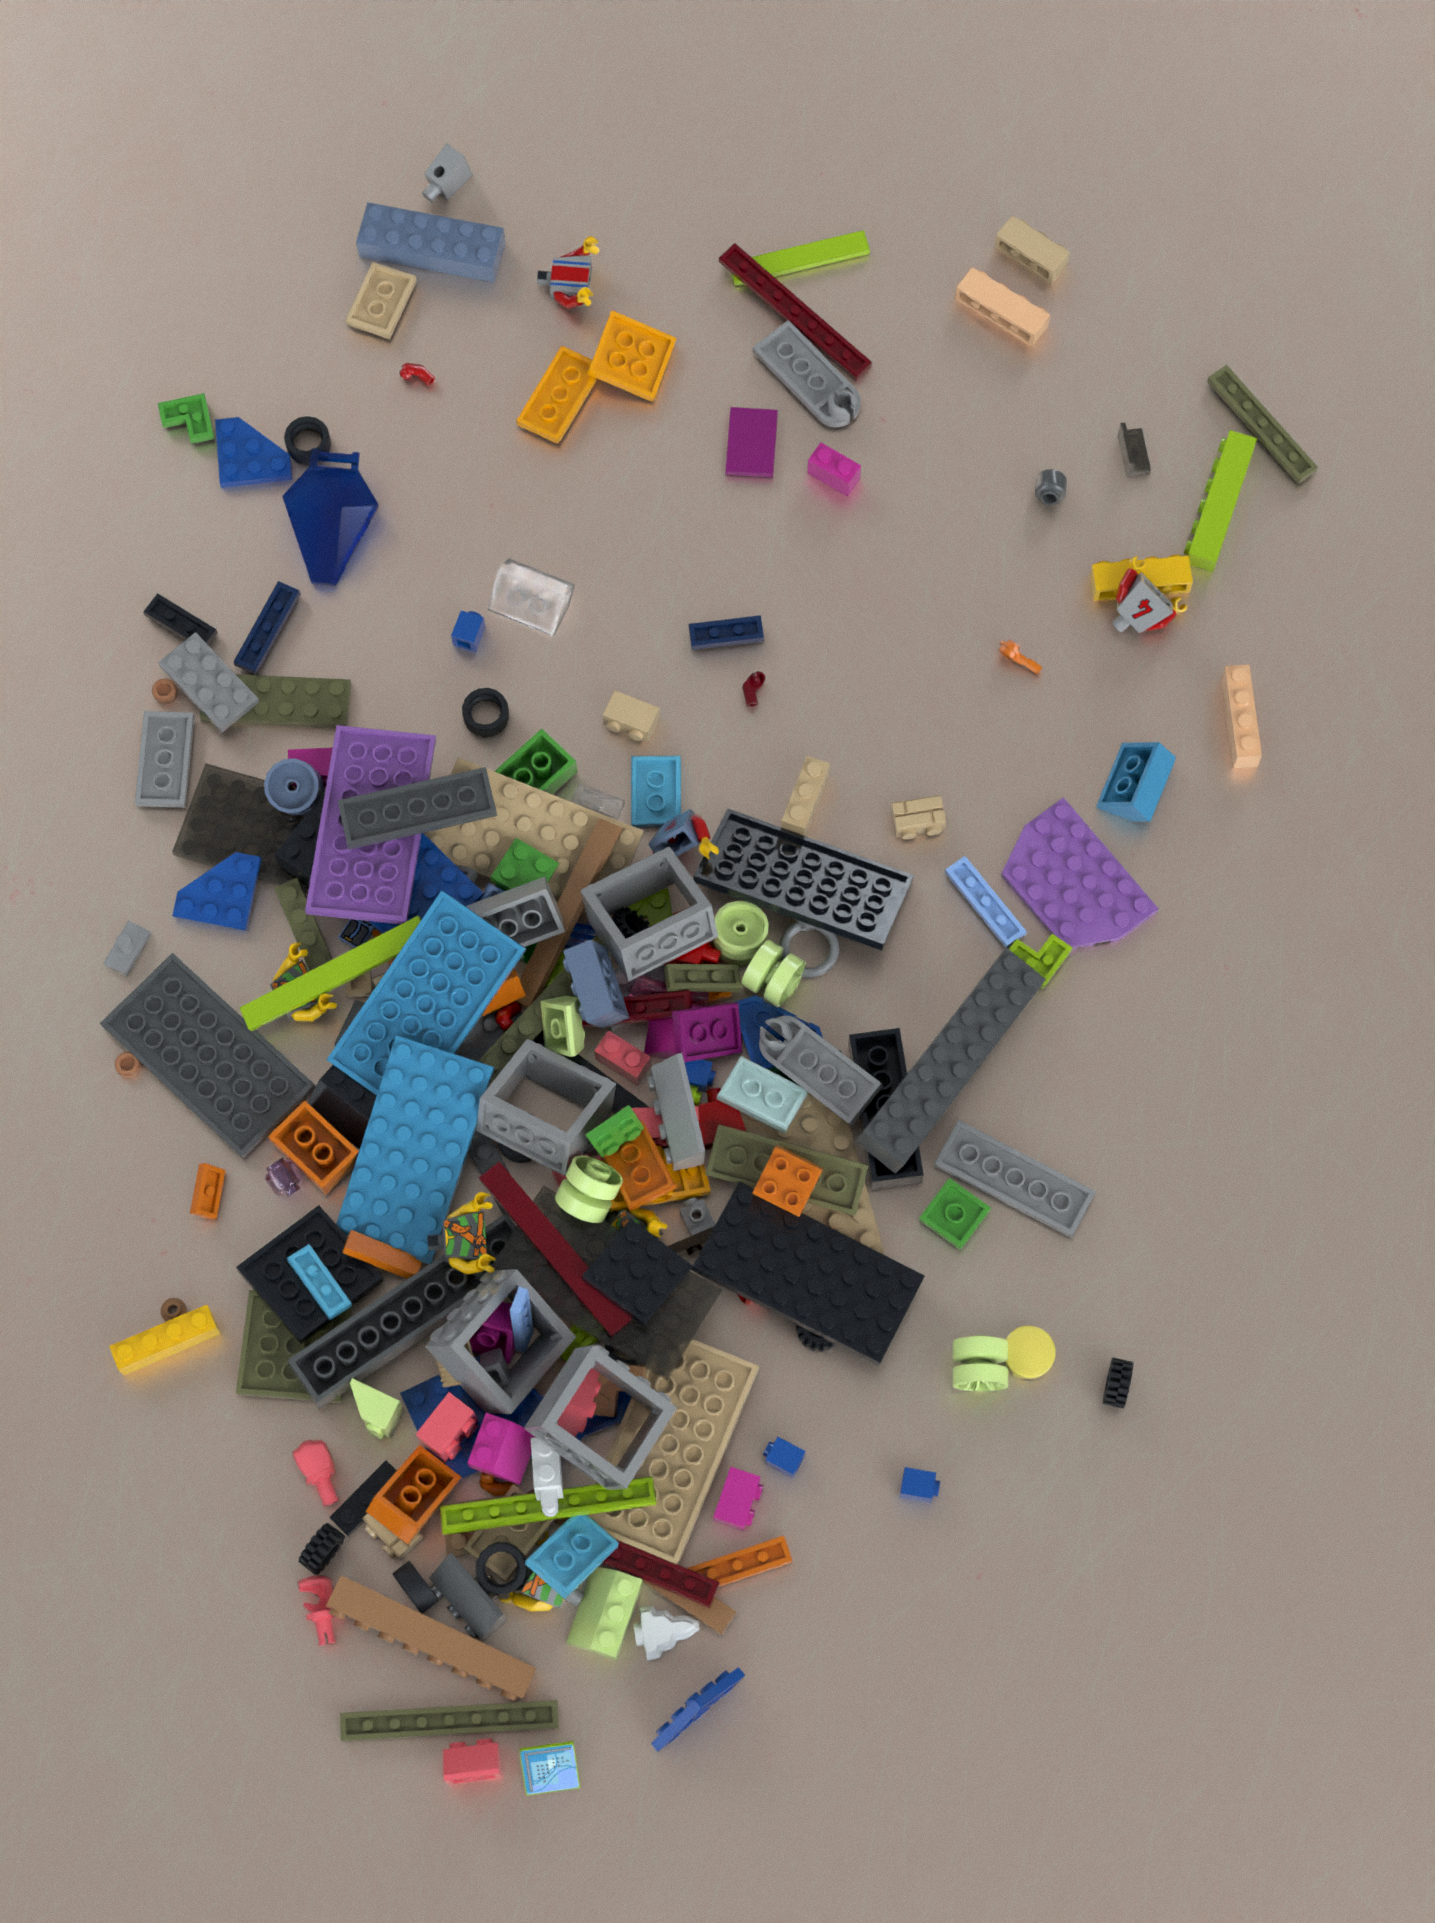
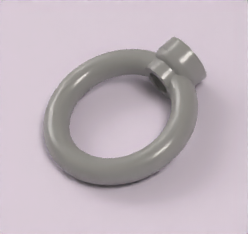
M797 920V922L785 930L780 939L779 946L784 948L781 960L790 954V941L797 932L817 930L828 940L829 954L821 965L805 968L802 977L813 978L827 973L838 959V938L834 933Z

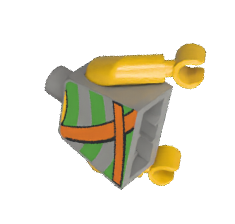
M547 1530L544 1533L546 1535L545 1538L539 1540L536 1543L537 1546L540 1547L550 1537ZM528 1567L523 1583L516 1589L518 1593L515 1591L510 1592L508 1599L498 1598L505 1604L513 1602L515 1606L530 1612L549 1611L552 1607L560 1608L565 1600L577 1606L582 1600L584 1593L576 1588L564 1599Z

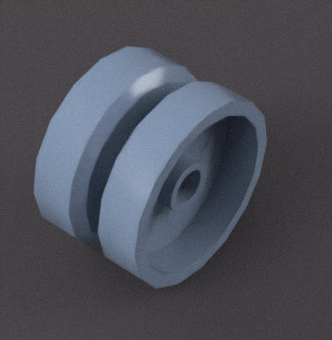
M295 758L283 759L274 764L267 772L264 781L265 795L270 804L277 810L294 816L307 814L324 793L323 779L319 772L310 764ZM292 783L297 784L295 791H291L293 789Z

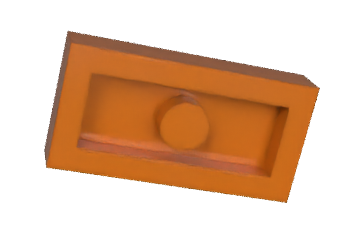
M207 1163L199 1164L190 1214L208 1220L217 1219L225 1169Z

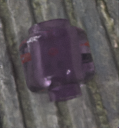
M282 1157L266 1168L267 1173L264 1178L275 1195L280 1196L285 1193L289 1197L301 1189L298 1184L303 1180V1175L290 1159L284 1160Z

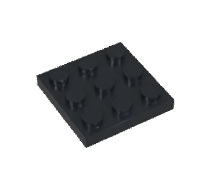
M630 1219L582 1275V1280L644 1327L692 1270L693 1265L634 1220Z

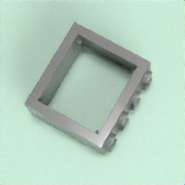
M670 846L580 890L589 924L603 945L607 947L608 952L628 981L718 937L712 905ZM675 884L691 907L625 939L610 915L616 913L621 907L626 908Z
M527 1039L480 1097L476 1131L566 1176L573 1158L581 1156L591 1143L585 1134L611 1116L616 1083L607 1077L589 1070L585 1066L567 1059L563 1055L545 1048L541 1044ZM524 1077L585 1107L567 1132L505 1102Z
M517 1269L495 1270L493 1273L486 1272L481 1277V1283L477 1288L465 1295L463 1304L447 1316L448 1321L443 1327L436 1329L431 1334V1340L425 1346L456 1381L462 1383L460 1386L485 1413L511 1414L576 1338ZM522 1287L529 1291L533 1326L539 1331L540 1335L509 1370V1385L500 1387L464 1345L506 1296L513 1302L518 1288Z
M599 1345L575 1348L524 1429L607 1490L627 1489L677 1407L671 1403L672 1399L668 1395L653 1390L648 1380L641 1376L636 1377L630 1373V1368L625 1363L619 1360L614 1361L608 1356L609 1352ZM591 1368L595 1369L651 1411L616 1467L557 1425L559 1417Z

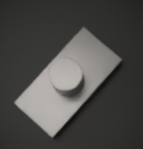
M128 921L121 934L116 938V942L104 961V965L127 977L152 935L151 932Z

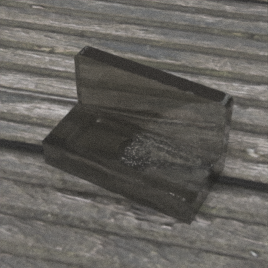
M1120 423L1117 436L1126 477L1150 475L1151 467L1142 428L1127 430L1126 423Z

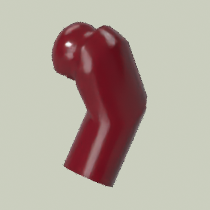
M760 671L752 673L742 685L747 707L758 705L756 692L766 680L765 675Z

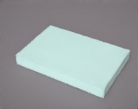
M740 1056L718 1093L717 1100L785 1134L807 1097L808 1092L801 1086Z

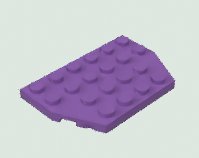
M1064 797L1024 826L1001 874L1002 878L1050 935L1054 934L1073 947V949L1079 946H1093L1095 943L1106 941H1119L1157 913L1159 909Z

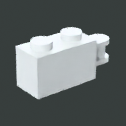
M531 1438L536 1500H541L544 1515L552 1517L558 1512V1499L563 1498L560 1455L539 1439Z

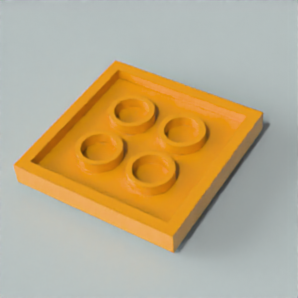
M611 310L587 374L653 402L677 338Z

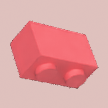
M609 1030L594 1050L595 1060L637 1086L652 1066L649 1055Z

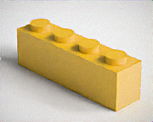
M1174 554L1166 558L1150 556L1143 560H1135L1137 567L1140 566L1142 561H1146V567L1137 571L1138 575L1142 572L1163 594L1190 592L1193 580L1189 556ZM1130 558L1123 559L1120 562L1099 561L1096 564H1092L1090 579L1094 601L1116 599L1119 583L1127 569L1130 568Z
M206 1304L114 1343L109 1348L118 1370L124 1376L221 1335L212 1310Z

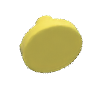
M1022 1326L1013 1330L1006 1338L1008 1341V1360L1005 1361V1364L1015 1377L1034 1379L1043 1376L1050 1370L1055 1360L1056 1349L1052 1338L1046 1331L1036 1326Z

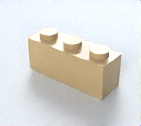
M1013 215L996 234L995 248L1050 284L1053 283L1068 264L1070 252L1064 246L1054 243L1043 232L1036 231L1026 221L1018 219Z
M806 756L782 818V828L806 836L830 774V763Z

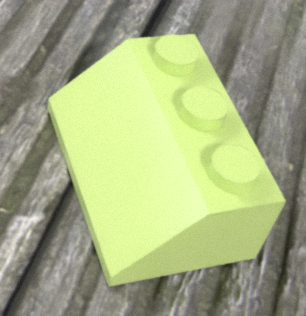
M597 1567L589 1575L583 1592L584 1596L580 1601L566 1643L617 1661L643 1586V1580L616 1570Z

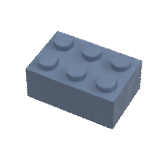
M589 940L563 950L565 969L568 973H571L573 979L571 988L581 1004L578 1007L581 1018L599 1028H605L630 1018L607 947Z

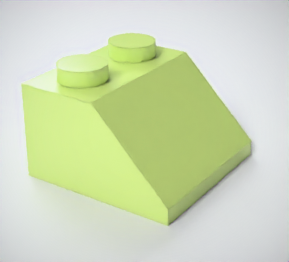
M566 995L541 1000L545 1048L557 1054L569 1057L576 1056L584 1049L585 1039L582 1019L578 1009L581 1006L579 998Z
M352 1378L350 1385L361 1419L366 1425L365 1428L369 1430L368 1433L379 1439H383L384 1436L391 1439L405 1411L401 1402Z

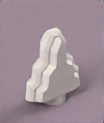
M654 1606L639 1607L640 1623L633 1624L636 1645H644L647 1661L661 1658L662 1653L673 1649L677 1641L688 1639L700 1630L697 1619L685 1615L673 1617L667 1610L657 1611Z

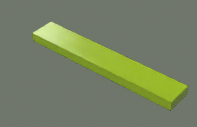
M862 230L753 256L752 258L771 275L776 277L870 254V248L865 232ZM731 273L734 285H743V283Z

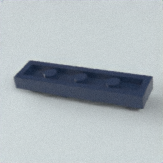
M277 582L233 661L236 667L257 675L301 595L300 590L282 582Z

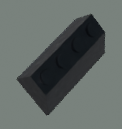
M332 1065L319 1079L307 1103L346 1140L360 1150L377 1095Z

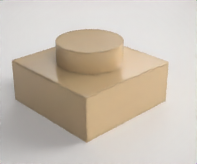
M370 970L346 983L347 998L371 995L373 992L372 971Z

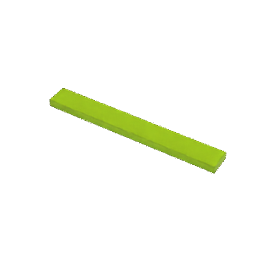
M416 916L239 1007L248 1029L253 1031L320 997V995L396 958L422 920L421 917Z
M653 1476L632 1479L627 1489L607 1490L600 1484L563 1489V1498L558 1499V1512L552 1517L544 1515L541 1500H536L535 1493L440 1506L443 1535L651 1506L656 1505Z

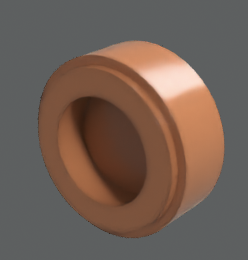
M164 678L154 683L152 694L158 703L169 704L176 699L178 690L172 680Z
M130 1052L121 1053L115 1060V1069L123 1078H133L141 1071L142 1064Z

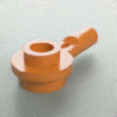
M1008 639L1007 642L1003 640L1000 642L1001 646L998 651L1009 660L1020 666L1023 664L1036 675L1042 669V666L1034 660L1022 655L1018 651L1020 647L1012 640Z

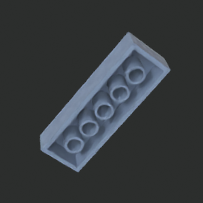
M367 202L356 240L358 254L361 258L493 283L496 280L506 243L504 228L369 202Z

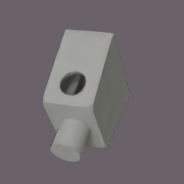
M449 144L443 147L426 170L425 177L429 185L422 192V195L430 202H433L439 194L445 199H450L472 177V172L465 157Z

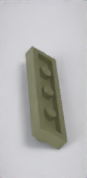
M295 878L275 887V892L297 943L301 942L300 950L307 949L308 951L304 960L309 971L333 960L315 916L308 915L305 912L307 898L299 879Z

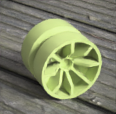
M768 939L759 948L748 965L741 985L754 993H758L767 984L764 999L780 1007L797 988L802 978L806 961L792 953L781 961L784 948Z
M576 1156L566 1172L567 1179L562 1181L555 1195V1201L564 1211L578 1219L591 1223H601L604 1221L612 1205L611 1200L616 1197L623 1183V1178L614 1168L598 1159L589 1156Z
M984 1335L962 1337L953 1340V1360L963 1363L953 1368L954 1388L965 1391H998L1008 1388V1368L998 1365L1008 1360L1007 1340Z

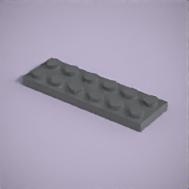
M486 767L337 800L349 850L497 816Z

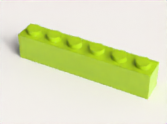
M1229 430L1227 439L1222 437L1218 449L1222 454L1220 459L1215 458L1211 472H1214L1215 475L1213 479L1208 478L1204 491L1208 493L1207 499H1201L1197 513H1201L1200 520L1195 519L1191 529V533L1195 534L1193 541L1188 540L1184 550V554L1189 556L1191 566L1210 572L1214 571L1257 438Z

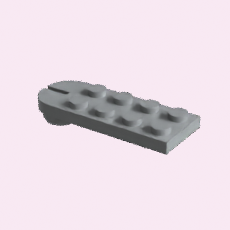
M789 320L753 347V353L821 423L829 427H842L850 423V417L853 420L857 417L861 404L858 391Z
M780 1016L766 1020L765 1023L784 1037L785 1040L781 1042L761 1026L759 1047L765 1059L852 1126L884 1085L797 1018Z

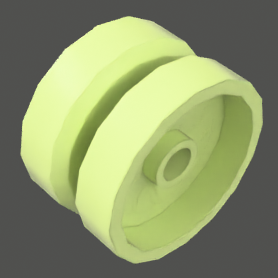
M746 901L727 903L719 909L714 918L718 937L711 940L713 948L722 951L721 960L738 966L750 964L759 948L767 939L769 923L766 914L758 906Z

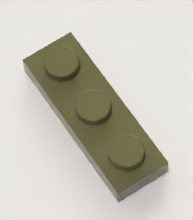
M666 964L664 967L667 991L739 992L742 988L738 965Z

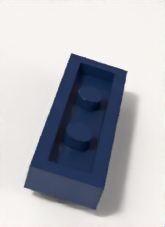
M761 615L688 624L691 650L764 641Z

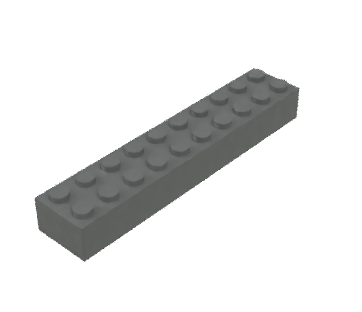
M1006 948L856 1138L855 1142L896 1173L907 1162L1046 979Z
M507 1213L485 1227L487 1254L496 1258L495 1261H490L488 1266L495 1268V1270L517 1269L521 1273L536 1262V1253ZM443 1255L288 1359L289 1367L317 1408L321 1409L349 1390L352 1378L359 1382L443 1326L448 1321L447 1316L463 1304L465 1295L477 1288L481 1283V1277L487 1271L464 1274L445 1262Z

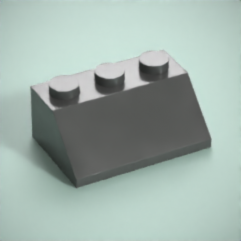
M452 1553L443 1560L429 1577L433 1583L430 1589L439 1599L443 1596L450 1603L447 1609L456 1619L460 1617L464 1619L468 1624L464 1629L472 1638L476 1639L479 1637L484 1642L507 1621L502 1611Z

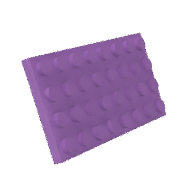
M336 726L305 909L306 914L403 924L408 921L421 834L349 850L337 800L430 780L436 745L435 735Z

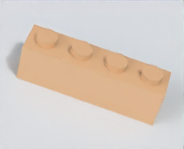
M971 267L956 287L955 300L1031 347L1035 345L1048 328L1050 314L1044 308L1033 305L1023 295L1015 294L1005 284L994 281L981 270L978 271Z
M1250 665L1225 666L1221 676L1232 765L1233 768L1258 767L1262 752Z

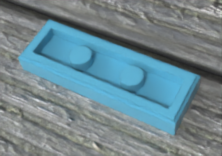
M310 1244L287 1257L289 1264L329 1320L352 1307L350 1300Z

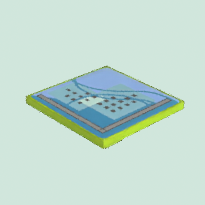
M574 1741L519 1748L526 1796L580 1788Z

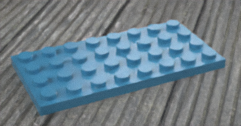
M441 890L326 1060L377 1095L396 1035L455 1054L514 969L526 948Z
M396 1035L336 1223L347 1237L350 1231L353 1230L388 1244L393 1248L405 1251L423 1263L431 1264L434 1261L437 1250H428L427 1235L442 1234L443 1232L442 1221L448 1217L476 1129L480 1097L488 1089L495 1067Z

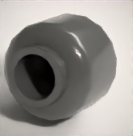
M1047 469L1040 472L1035 483L1036 498L1045 505L1060 503L1066 495L1067 479L1065 475L1055 469Z

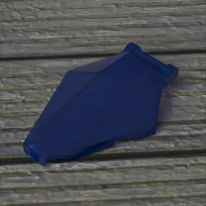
M312 448L310 466L282 496L312 584L336 586L379 508L378 502L359 472L360 452L346 454L323 452ZM318 461L350 463L351 469L318 466Z

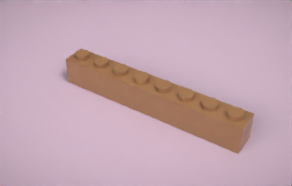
M340 1575L326 1604V1607L330 1609V1615L344 1620L345 1616L355 1620L353 1624L355 1627L368 1632L369 1628L379 1632V1638L389 1643H393L395 1639L404 1644L402 1649L414 1655H417L418 1651L428 1655L427 1661L441 1667L445 1663L453 1667L451 1672L466 1679L467 1675L477 1678L476 1684L488 1690L492 1686L502 1690L500 1694L502 1697L515 1702L516 1698L523 1699L537 1669Z

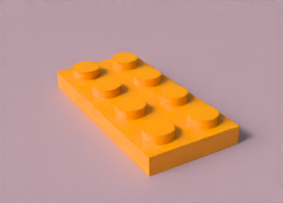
M561 345L516 420L517 425L559 444L597 381V378L587 374L592 359Z

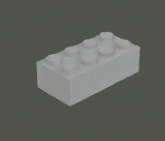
M546 877L466 906L523 947L565 932L564 919Z

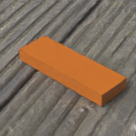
M353 1230L350 1231L342 1252L406 1279L419 1272L422 1264L420 1260L405 1251L393 1248L388 1244Z

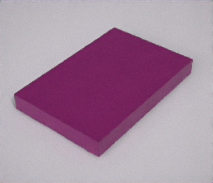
M730 407L725 475L773 478L778 410Z
M738 1002L672 1011L676 1054L682 1053L684 1062L743 1053Z

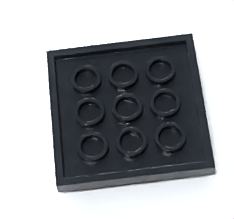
M320 1205L236 1267L239 1274L300 1344L333 1319H328L289 1264L287 1257L310 1244L352 1305L384 1281L383 1276L373 1265L342 1253L347 1236Z

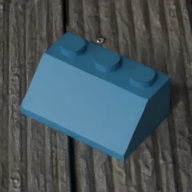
M1160 742L1122 743L1096 807L1129 821L1150 822L1176 757Z

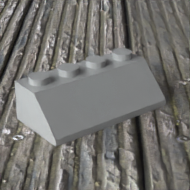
M678 1053L652 1066L651 1075L647 1076L649 1090L655 1091L656 1100H653L655 1115L661 1116L662 1124L658 1125L661 1140L666 1139L668 1148L664 1149L667 1164L672 1163L673 1171L704 1165L705 1157L704 1143L683 1055Z

